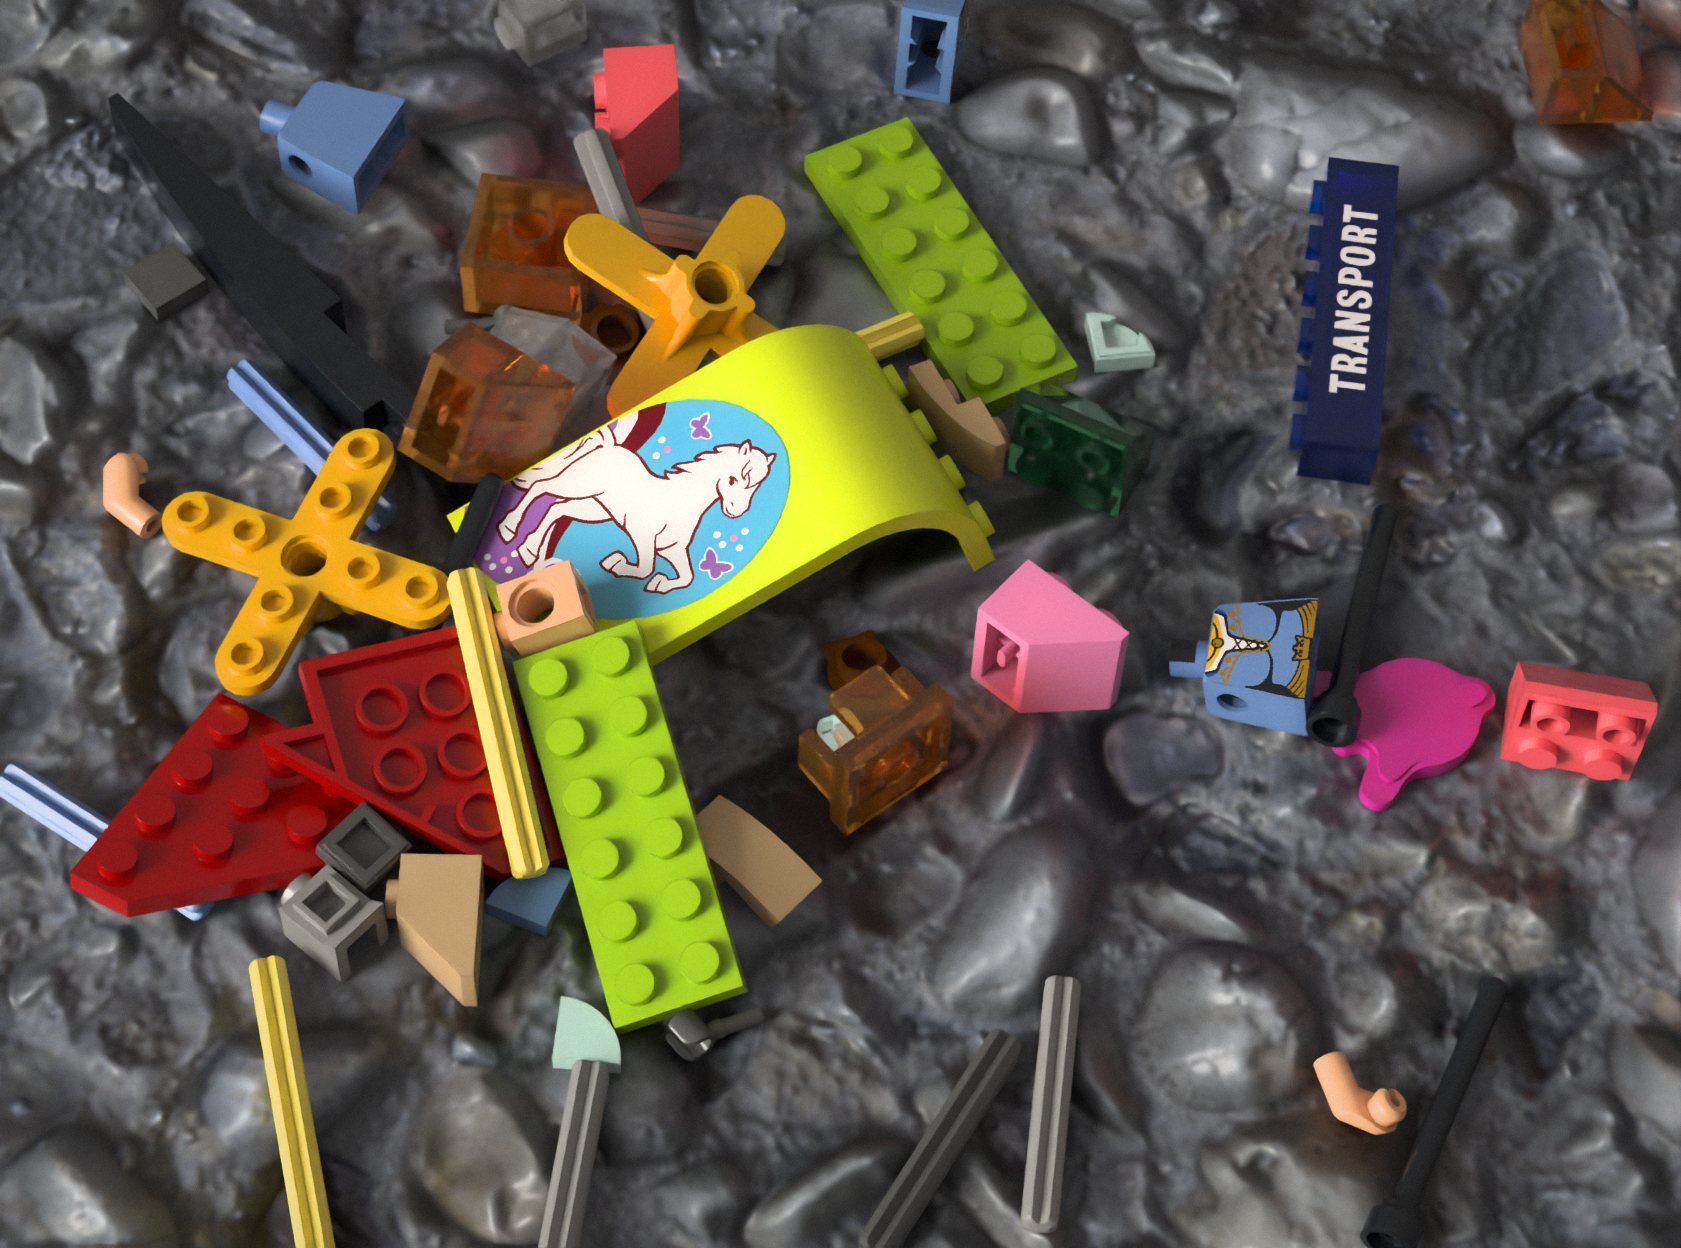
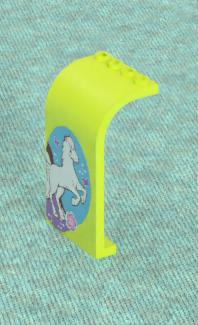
M812 324L775 331L732 350L505 481L503 493L473 558L472 565L483 572L487 593L498 612L502 608L496 585L570 560L589 588L600 631L636 619L642 628L652 666H655L834 561L876 539L910 529H941L953 534L958 539L969 565L975 572L996 560L987 541V537L994 534L995 530L980 503L975 500L967 505L958 490L964 488L966 484L951 457L946 454L938 459L930 447V444L937 441V437L922 411L917 409L909 413L903 404L902 399L909 396V393L893 365L889 364L881 368L865 341L851 330L834 325ZM470 502L446 515L455 533L459 529ZM553 609L541 613L534 623H539L548 618Z

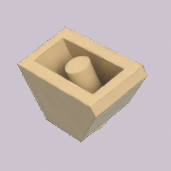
M401 853L399 879H387L386 919H397L401 945L463 1006L477 1007L486 889L482 855Z

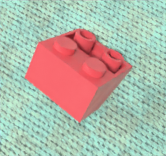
M674 44L603 48L604 73H593L595 109H605L606 111L595 113V128L603 127L608 132L635 205H638L680 167L679 86Z
M1518 661L1506 694L1500 759L1520 762L1522 765L1532 769L1555 768L1584 773L1596 780L1619 779L1629 781L1657 716L1658 702L1646 682Z

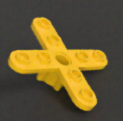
M747 195L737 199L731 205L695 260L683 254L673 260L630 230L602 214L588 213L579 216L571 223L564 238V251L569 261L578 270L655 320L610 387L607 395V409L612 419L694 373L706 354L717 360L754 339L779 331L778 328L753 313L755 301L746 294L781 241L786 229L785 218L780 208L773 201L761 195ZM700 296L707 298L711 303L703 300Z
M362 428L342 436L333 447L292 520L200 491L184 493L173 499L165 508L161 518L162 529L167 540L174 548L181 552L259 577L220 645L214 660L216 674L224 688L235 695L251 696L271 688L280 677L303 634L310 632L315 622L331 620L342 612L351 615L363 612L407 628L419 630L439 625L452 613L453 610L447 588L449 578L445 573L434 567L356 542L358 535L394 473L397 464L393 443L386 434L377 429Z

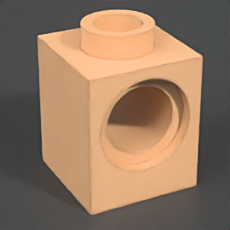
M570 560L496 585L502 608L501 611L493 614L497 633L505 649L515 648L522 658L600 632L589 588ZM553 609L548 618L539 623H534L541 613Z

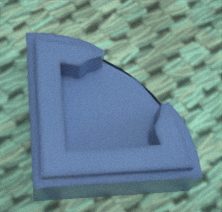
M548 867L546 874L536 878L518 880L512 876L501 883L485 902L486 914L547 937L574 886L571 872L566 869Z

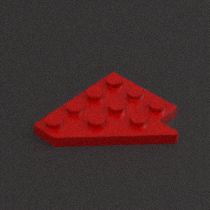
M456 626L300 661L298 673L313 723L262 735L261 746L263 753L357 805H360L363 801L366 802L383 819L447 854L482 855L484 874L499 882L512 877ZM504 663L550 863L549 867L563 866L566 855Z
M219 692L70 871V888L126 917L285 888L299 875L308 873L313 877L326 865L315 854L317 844L359 805L264 754L261 746L262 735L291 727Z

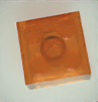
M482 173L460 262L464 311L493 315L498 307L511 303L523 310L525 319L579 325L581 316L586 312L592 278L578 270L569 261L564 251V238L571 223L579 216L588 213L600 214L590 186Z

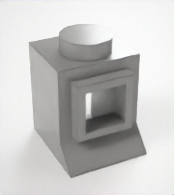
M328 864L313 877L308 873L299 875L288 885L282 895V906L279 908L284 935L341 983L351 975L347 948L362 934L366 935L379 947L389 939L384 903L370 900Z

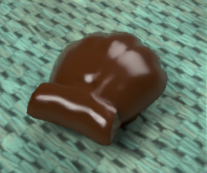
M597 303L591 313H585L581 316L580 324L576 328L577 340L588 358L601 369L604 385L613 384L646 334L639 314L635 310L628 309L623 304L618 303L613 306Z
M868 630L842 640L825 642L821 645L824 656L828 661L827 674L830 686L837 694L846 697L848 700L855 702L860 700L877 702L883 697L884 693L891 692L895 688L896 682L902 674L901 665L898 660L877 641L874 630Z

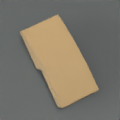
M931 359L910 366L907 382L909 396L906 397V404L911 412L917 409L922 411L937 437L936 443L956 461L975 474L990 482L1002 479L1005 454L1010 450V438L1003 421L998 416L991 417L980 397L961 403L953 382L950 379H942Z
M718 795L697 815L717 886L726 880L769 929H772L823 881L804 860L771 830L723 796Z

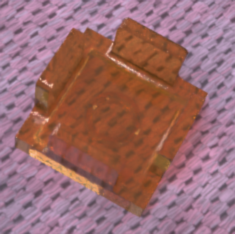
M873 666L829 696V709L855 736L834 752L812 728L799 735L798 765L829 800L830 819L845 836L861 827L947 767L954 699L938 682L926 689L905 666L894 671L891 677L881 666Z

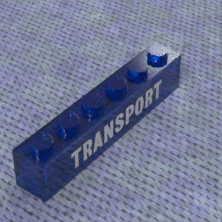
M1329 157L1324 180L1313 179L1308 214L1318 215L1319 217L1318 225L1309 224L1304 260L1315 261L1314 271L1305 270L1300 306L1311 307L1310 318L1301 317L1296 345V353L1307 354L1306 366H1296L1292 391V401L1303 402L1302 415L1292 414L1288 437V450L1298 451L1296 476L1370 485L1380 445L1399 166Z

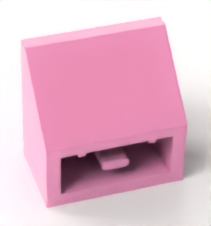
M1028 559L978 607L970 677L1018 713L1110 709L1118 700L1130 632L1123 628L1121 622L1111 612L1102 608H1095L1074 593L1070 585L1061 576L1053 572H1045Z

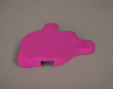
M1400 658L1384 662L1358 675L1353 696L1357 699L1358 706L1362 712V718L1356 740L1346 747L1331 748L1333 752L1341 757L1361 755L1367 759L1368 766L1359 788V799L1370 810L1377 812L1385 811L1392 806L1400 791L1410 782L1441 775L1455 769L1467 758L1477 738L1480 724L1493 711L1496 701L1495 693L1491 686L1482 679L1461 675L1438 662L1422 658ZM1316 672L1313 700L1329 688L1332 672Z

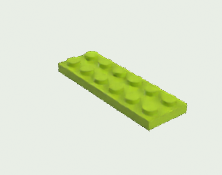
M908 117L805 155V173L897 313L902 314L910 311L918 315L920 323L925 329V337L920 340L919 346L928 360H932L942 379H950L953 382L961 403L980 397L990 415H994L1077 380V363Z
M636 619L512 661L614 1029L621 1035L672 1018L685 1009L691 1008L696 1010L749 992L642 628Z

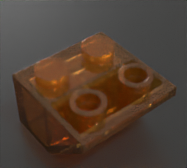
M1529 0L1518 40L1539 125L1652 120L1654 112L1631 26L1600 0Z
M469 321L433 350L397 450L451 482L479 483L480 479L487 473H496L505 482L549 457L577 384Z

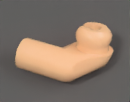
M117 453L108 460L103 469L104 507L141 538L149 539L161 528V518L163 515L139 497V486L146 481L142 474L149 472L148 464L137 453Z
M1331 1052L1321 1056L1314 1062L1313 1067L1331 1111L1338 1120L1371 1134L1381 1135L1395 1131L1398 1127V1122L1402 1121L1406 1116V1101L1395 1089L1387 1090L1380 1088L1373 1093L1358 1086L1344 1052Z

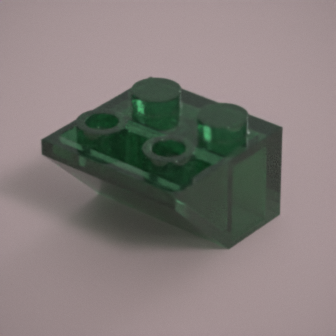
M1046 381L1022 387L1016 396L1007 469L1019 474L1020 477L1031 484L1044 485L1074 498L1085 508L1101 510L1118 518L1150 464L1156 429Z

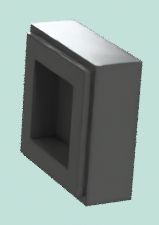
M174 243L167 245L123 271L125 284L158 321L209 293L207 279Z
M363 801L317 844L315 854L366 896L400 864L401 853H411L413 845Z

